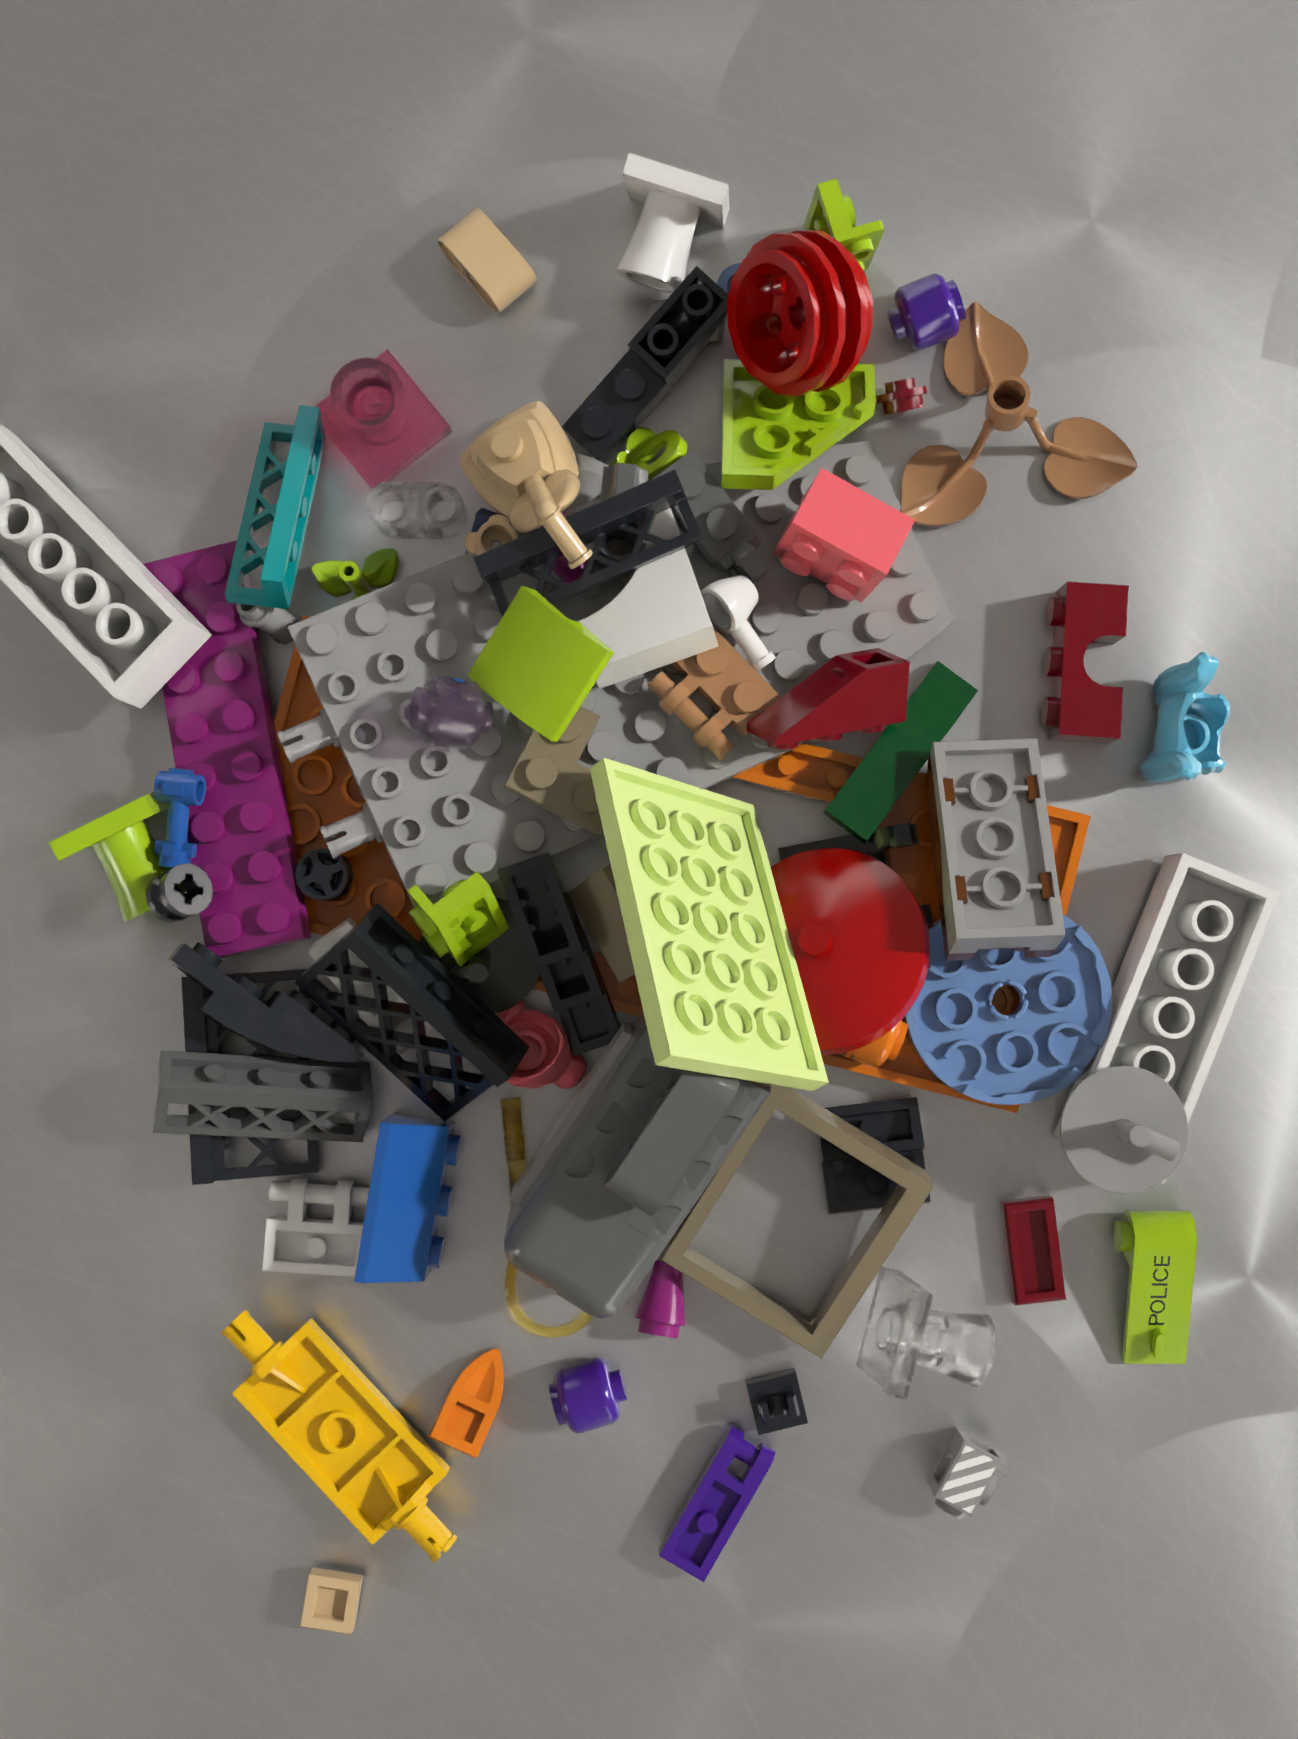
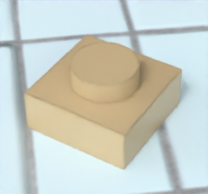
M313 1567L308 1577L301 1626L352 1634L356 1623L363 1575Z

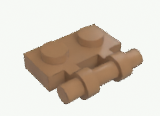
M713 627L719 647L672 663L685 679L676 685L661 671L647 686L661 699L659 705L668 715L674 712L694 733L692 736L693 741L701 749L707 746L721 761L735 747L721 731L730 724L744 739L750 733L746 731L747 722L781 696ZM696 690L718 712L710 720L689 699Z

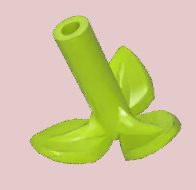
M386 548L377 550L367 556L362 571L353 561L343 562L338 560L318 562L311 566V571L318 585L328 594L339 597L353 592L355 594L353 599L370 593L372 587L382 588L390 585L396 577L399 558L395 549Z

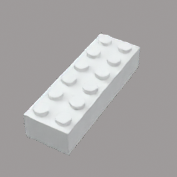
M0 424V579L114 698L142 709L212 634L16 434Z
M1185 853L1165 856L1112 987V1015L1107 1037L1103 1046L1098 1048L1092 1060L1082 1071L1083 1074L1074 1082L1071 1092L1085 1077L1100 1069L1122 1065L1142 1068L1158 1075L1173 1088L1184 1106L1187 1122L1189 1123L1280 892ZM1059 1119L1053 1137L1061 1141Z

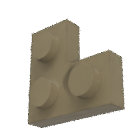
M580 706L558 742L550 741L533 730L504 789L599 837L603 827L590 769L577 762L601 716Z

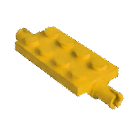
M245 1309L221 1332L223 1337L225 1336L252 1365L249 1370L252 1374L232 1394L372 1545L388 1530L395 1527L399 1531L403 1528L425 1551L432 1562L437 1561L442 1556L440 1552L443 1550L446 1553L456 1541L457 1536L426 1505L428 1498L426 1496L448 1474L450 1466L312 1318L285 1343L281 1340L275 1343L249 1315V1311Z

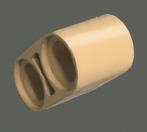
M477 207L472 209L437 239L439 247L448 260L497 314H500L537 282L536 275L527 261L483 211Z

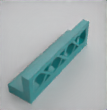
M299 405L295 425L264 423L225 590V597L229 603L289 609L326 441L320 407ZM275 440L291 442L288 458L282 463L272 454ZM282 479L278 502L271 506L262 496L263 491ZM273 521L268 546L261 549L253 540V534ZM250 550H251V551L253 552V555H251L250 557H248V556H249V552H250ZM263 565L260 578L263 589L242 587L244 575Z

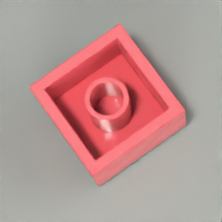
M821 468L796 507L772 554L781 558L782 565L791 572L801 576H808L810 574L826 583L827 589L838 598L846 601H853L855 599L862 603L888 574L915 519Z

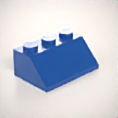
M394 1112L380 1122L354 1282H424L431 1272V1267L440 1268L445 1237L437 1236L440 1216L448 1217L453 1195V1186L445 1185L448 1165H457L461 1147V1135L453 1134L455 1121L446 1120L444 1122L438 1118Z

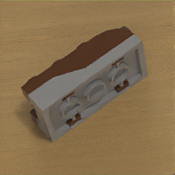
M1037 738L933 742L927 764V802L945 960H972L977 950L1008 948L1015 951H1024L1025 958L1051 957L1066 934Z

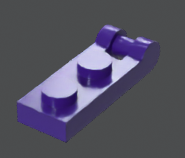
M729 1425L723 1433L715 1453L659 1548L660 1557L702 1582L707 1578L768 1472L776 1452L762 1443L757 1447L745 1440V1433L732 1425ZM734 1457L748 1465L742 1478L727 1470Z

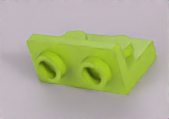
M837 178L817 184L803 229L824 231L842 243L846 250L854 255L863 271L866 272L885 231L882 220L855 227L856 215L852 200L848 195H842Z
M477 871L466 880L462 879L450 885L444 891L441 899L434 905L416 884L407 890L416 906L409 914L423 931L421 935L440 958L448 952L459 967L509 929L490 885Z

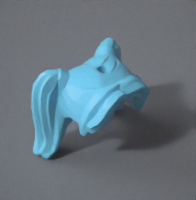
M1200 652L1191 661L1172 666L1164 670L1155 679L1153 693L1155 697L1154 703L1159 708L1157 715L1158 726L1155 733L1153 751L1140 766V774L1145 782L1165 783L1178 777L1190 781V779H1195L1200 773L1207 775L1210 773H1221L1227 763L1220 758V733L1228 720L1230 704L1223 694L1210 695L1203 692L1217 671L1219 660L1215 657L1209 656L1205 652Z

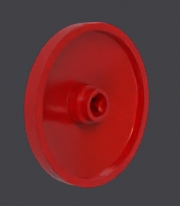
M821 848L801 852L781 860L771 866V871L821 1055L845 1053L866 1046L892 1030L904 1018L915 1003L924 985L930 960V936L923 910L913 892L896 872L883 862L861 852L839 848Z

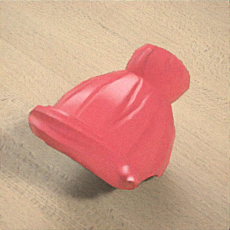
M524 999L513 1007L496 1014L530 1046L507 1082L513 1086L532 1089L541 1088L551 1083L561 1089H571L582 1081L587 1071L586 1060L582 1054L574 1056L572 1049L569 1047L568 1037L557 1020L543 1012L526 1009Z

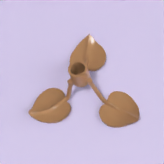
M973 302L965 310L966 319L959 321L958 334L947 341L943 367L948 383L959 394L974 396L987 389L986 420L969 455L964 461L956 449L947 445L927 446L911 457L904 468L901 479V512L915 519V524L929 527L947 526L968 518L980 507L986 494L987 481L985 477L977 470L971 468V466L976 462L990 433L994 429L1005 432L1012 431L1018 428L1024 421L1029 424L1041 449L1050 453L1045 460L1043 469L1047 482L1056 492L1068 498L1088 499L1107 491L1131 476L1137 468V462L1127 445L1114 432L1101 423L1084 417H1073L1059 422L1053 433V443L1050 442L1036 418L1037 410L1028 407L1031 395L1030 388L1021 378L1028 363V350L1023 338L1009 324L990 314L979 303Z

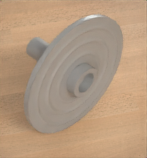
M1125 1065L1112 1066L1090 1074L1072 1090L1062 1110L1060 1138L1068 1161L1086 1181L1100 1189L1114 1193H1136L1158 1185L1175 1170L1186 1148L1188 1122L1180 1098L1165 1080L1142 1068Z

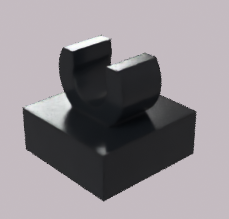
M795 1368L745 1380L758 1435L808 1423Z

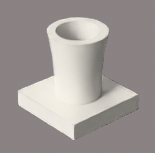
M628 153L622 173L628 195L631 199L643 202L644 206L630 244L616 272L640 285L672 294L685 279L687 261L697 221L700 220L724 228L730 209L728 184Z

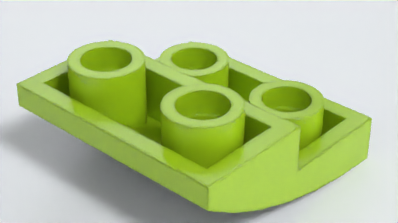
M521 586L467 676L525 724L550 741L558 742L615 652L582 623L566 618L536 590Z

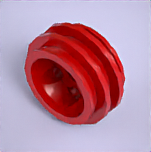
M795 230L791 233H773L752 246L732 277L727 299L728 330L735 353L746 371L776 394L798 397L811 391H826L845 382L866 351L873 327V299L866 274L854 255L846 250L842 243L824 231Z

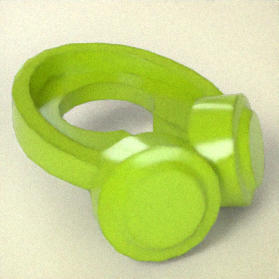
M639 427L631 431L627 436L625 443L626 451L618 453L610 466L617 463L636 464L639 468L649 472L648 479L651 480L686 455L687 443L674 430H665L656 434L650 428ZM667 446L663 454L652 464L647 462L654 458L661 448Z

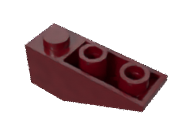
M880 648L836 655L747 722L746 731L767 741V745L771 748L787 750L798 747L801 741L811 739L835 741L842 738V733L853 731L875 733L884 730V725L906 721L910 661Z

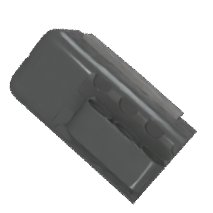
M641 1012L634 1024L625 1021L572 1096L512 1188L510 1201L513 1204L509 1212L504 1238V1251L508 1260L517 1270L547 1289H553L557 1295L585 1313L601 1319L615 1316L630 1300L771 1093L769 1084L655 1065L644 1012Z

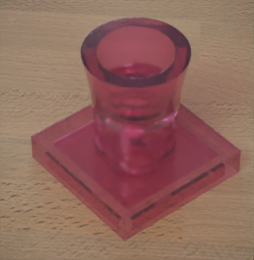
M388 349L375 359L360 358L344 365L332 381L330 395L315 406L320 407L325 433L374 493L452 432L449 424Z

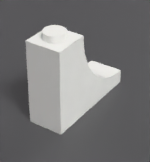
M671 508L656 514L649 534L667 541L680 536ZM647 541L645 550L657 545ZM685 548L638 568L629 583L610 603L589 617L578 621L615 652L596 681L599 689L719 647Z

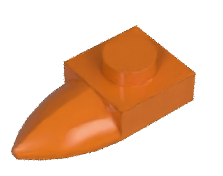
M494 1348L472 1361L459 1375L454 1385L448 1390L428 1435L429 1438L472 1458L478 1457L499 1409L503 1394L504 1370L498 1349Z

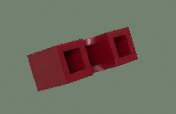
M1066 582L1056 591L1055 596H1050L1046 619L1047 625L1054 627L1053 646H1048L1045 652L1044 675L1051 677L1050 697H1044L1041 709V724L1043 727H1048V740L1109 744L1121 738L1123 687L1103 686L1093 681L1085 670L1084 654L1090 644L1113 645L1126 637L1129 585Z

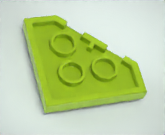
M724 359L721 488L774 490L873 417L876 403L874 364H857L845 382L826 391H811L805 395L795 397L773 392L749 374L739 359Z

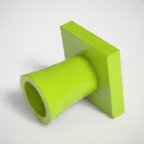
M154 792L144 795L48 842L58 861L89 846L93 847L115 893L124 922L150 911L146 901V890L149 882L156 875L172 868L158 865L159 854H154L155 839L144 819L168 808V803L156 801ZM181 883L178 884V888L181 889L182 893H185L186 890L181 886Z

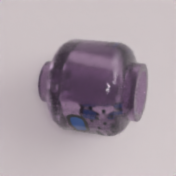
M432 676L425 682L423 687H416L413 692L410 704V726L412 729L418 730L421 740L428 745L468 749L477 742L480 733H488L491 727L493 717L492 703L484 700L481 687L473 680Z

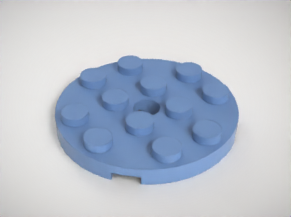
M1063 914L1066 935L1051 957L1025 958L1024 951H1015L1008 948L977 950L972 960L946 961L941 919H939L929 928L930 960L924 985L915 1003L903 1018L908 1024L907 1034L910 1042L925 1066L943 1083L973 1099L1001 1105H1017L1039 1101L1064 1090L1083 1074L1082 1071L1092 1060L1098 1048L1103 1046L1112 1015V988L1108 969L1098 947L1081 926H1077V924ZM1003 985L1014 987L1019 994L1017 1009L1008 1015L1000 1014L992 1005L995 991Z

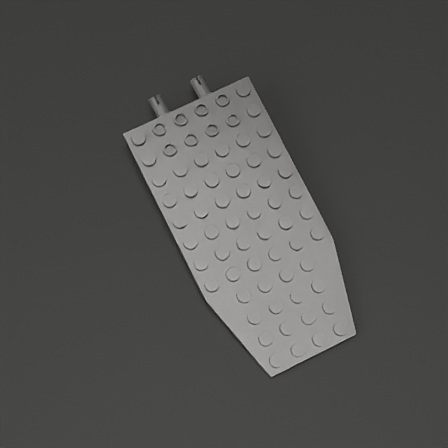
M870 440L833 445L774 490L723 488L756 531L755 534L762 543L757 548V551L770 568L766 575L754 584L759 600L747 621L768 652L772 651L776 657L757 672L781 697L836 655L880 648L907 660L955 622L912 528L888 574L862 603L855 599L853 601H846L838 598L827 589L826 583L810 574L808 576H801L791 572L782 565L781 558L772 554L796 507L821 468L901 512L902 507ZM721 462L704 464L721 486ZM600 498L565 513L567 516L599 503ZM675 519L680 535L686 533ZM517 532L518 537L528 534ZM613 539L606 543L607 548L614 554L624 555L633 550L630 544L622 539ZM496 541L491 544V547L494 549L501 544ZM596 541L585 545V547L592 550ZM645 541L642 552L645 550L647 541ZM695 544L685 548L700 591L717 580L738 576L732 567L725 572L717 565L712 567ZM468 552L288 626L289 633L323 709L319 710L320 716L287 730L276 732L290 763L331 744H334L335 748L340 747L366 803L362 805L363 811L328 826L320 827L333 859L371 840L377 839L378 843L383 841L406 891L416 884L433 905L441 899L444 891L450 885L462 879L466 880L476 871L491 885L501 880L498 873L500 868L549 852L552 858L598 837L504 789L534 729L505 709L467 676L502 619L490 586L481 578L473 558L476 554ZM546 563L532 569L542 573ZM597 564L594 567L595 572L600 570ZM636 570L625 577L615 578L553 606L570 620L578 622L610 603L629 583ZM552 571V574H551L550 577H553V578H555V579H558V580L562 581V580L557 576V574H556L554 571ZM520 573L501 583L511 604L521 586L536 590L539 580ZM547 584L543 595L558 589V587ZM712 624L728 643L751 665V662L732 634L724 633ZM672 663L599 689L595 682L581 704L585 709L601 716L577 762L588 769L602 758H606L699 787L700 789H707L794 750L771 748L767 745V741L752 733H749L743 739L730 724L721 732L735 747L721 761L707 746L701 749L692 739L694 733L674 712L668 715L659 705L661 699L647 686L661 671L676 685L685 679ZM451 678L465 679L467 683H458L456 690L453 692L442 690V685H440V683L443 684V680L446 681ZM697 690L689 697L709 720L718 713Z

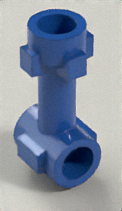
M169 768V771H159L155 778L154 796L156 801L168 803L166 840L155 841L154 854H159L158 865L173 868L179 864H191V858L196 857L197 844L187 842L189 806H200L203 803L206 793V782L204 776L194 774V770Z

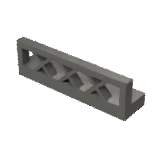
M161 1050L158 1065V1093L153 1119V1133L363 1142L373 1103L370 1063ZM169 1103L192 1104L198 1109L188 1116L167 1115ZM231 1107H246L251 1111V1113L242 1118H228L222 1112ZM285 1109L299 1110L304 1114L294 1121L280 1120L275 1116ZM337 1112L356 1113L353 1124L331 1123L327 1118Z

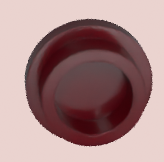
M908 378L884 383L886 394L876 396L877 403H882L884 415L923 408L922 395L927 394L926 386L916 387L915 379Z

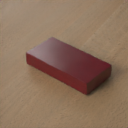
M1044 1195L999 1201L1012 1303L1016 1306L1066 1300L1053 1197Z

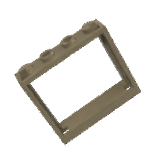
M769 1084L771 1093L666 1245L662 1261L822 1359L933 1189V1184L928 1171L793 1088ZM775 1109L898 1184L810 1320L689 1247Z

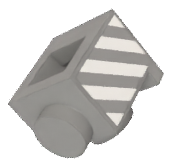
M955 1427L927 1482L937 1498L935 1504L951 1516L962 1520L965 1514L972 1517L979 1504L985 1505L989 1501L996 1486V1477L994 1476L996 1471L1006 1476L1011 1466L1001 1451Z

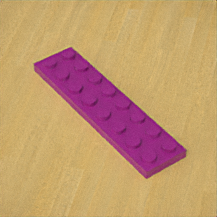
M236 540L143 564L212 634L162 689L175 768L194 770V774L203 775L206 782V793L203 803L200 806H189L187 841L197 844L196 857L191 858V864L200 867L206 872L212 882L213 895L211 902L199 914L205 947L220 958L311 939L304 893L298 887L295 877L298 859L258 627L251 628L243 624L237 612V603H229L225 597V590L237 543ZM249 574L244 575L242 587L251 588Z

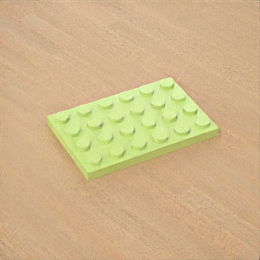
M602 758L590 768V773L655 1065L814 1091L827 1084V1074L754 805Z

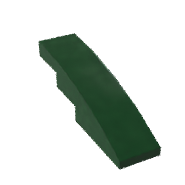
M937 661L908 699L906 721L889 724L824 810L823 814L865 844L929 759L933 742H941L978 690Z

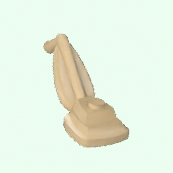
M540 401L529 403L509 413L484 431L462 454L460 465L480 496L497 513L507 517L516 531L529 533L544 526L569 561L568 566L570 569H574L593 554L590 548L585 547L561 513L573 503L580 490L576 456L562 426L547 406Z

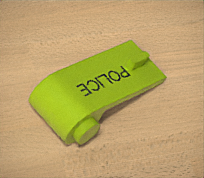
M1127 1210L1123 1214L1122 1221H1116L1114 1224L1116 1251L1124 1253L1130 1267L1122 1360L1124 1364H1186L1197 1252V1232L1194 1218L1189 1211Z

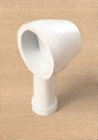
M738 575L717 580L700 591L711 623L718 630L732 634L756 671L762 669L776 658L772 651L768 652L747 621L759 600L754 584L747 577Z

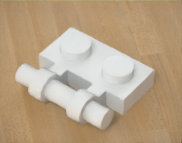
M293 1177L291 1182L272 1181L269 1200L273 1202H288L287 1217L270 1216L266 1219L262 1271L355 1277L364 1222H352L353 1207L366 1208L369 1188L355 1187L354 1181L338 1180L337 1185L310 1184L309 1178ZM307 1205L334 1206L333 1220L306 1218Z

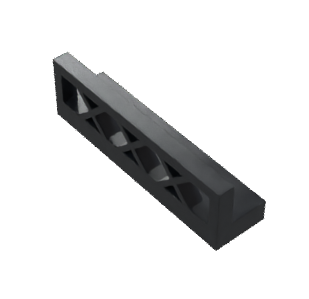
M674 469L565 517L584 545L596 541L592 549L593 554L588 559L581 579L568 584L550 577L558 557L564 554L544 527L473 558L481 578L489 584L503 617L510 606V602L501 582L520 573L538 579L536 591L552 605H555L701 542L704 539ZM678 505L689 532L668 541L649 534L656 514ZM645 519L641 530L630 526ZM620 530L638 537L632 554L627 559L616 562L600 555L607 535ZM645 541L657 545L641 552ZM596 562L608 566L592 573ZM546 563L542 573L532 569ZM547 584L558 587V589L543 595Z

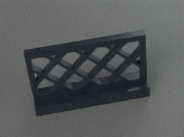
M378 903L295 981V984L444 1122L491 1086L495 1085L498 1088L509 1080L530 1047ZM348 948L369 968L350 965ZM318 975L338 977L342 993L330 991L316 977ZM353 980L373 983L375 998L356 996ZM386 985L392 988L408 1004L389 1001ZM358 1010L377 1013L380 1028L366 1025L359 1018ZM391 1016L411 1019L413 1034L393 1031ZM424 1021L428 1022L445 1039L426 1036ZM396 1046L416 1049L417 1063L405 1061L396 1052ZM429 1051L448 1054L451 1069L430 1065ZM462 1057L470 1061L482 1074L464 1071ZM433 1080L453 1084L455 1097L448 1101L433 1087Z
M307 969L226 975L233 980L241 974L253 983L268 982L261 989L264 994L259 999L265 1004L267 1001L263 996L276 981L297 980ZM188 976L181 977L185 1052L220 1054L219 1044L231 1031L225 1029L219 1036L218 1024L195 1009L208 992ZM299 988V992L310 1000V997ZM245 1039L256 1048L251 1056H258L262 1053L265 1057H275L265 1046ZM298 1056L296 1059H310V1058H304V1057ZM188 1104L189 1115L198 1110L192 1104ZM298 1110L291 1118L283 1111L276 1115L282 1120L294 1121L303 1113ZM227 1111L222 1112L228 1118H234ZM190 1134L192 1185L211 1184L221 1180L319 1172L318 1140H306L308 1161L286 1163L271 1150L280 1139L273 1138L265 1145L256 1137H246L261 1152L248 1166L226 1168L225 1146L234 1136H226L224 1138V1136ZM266 1155L276 1163L258 1165Z

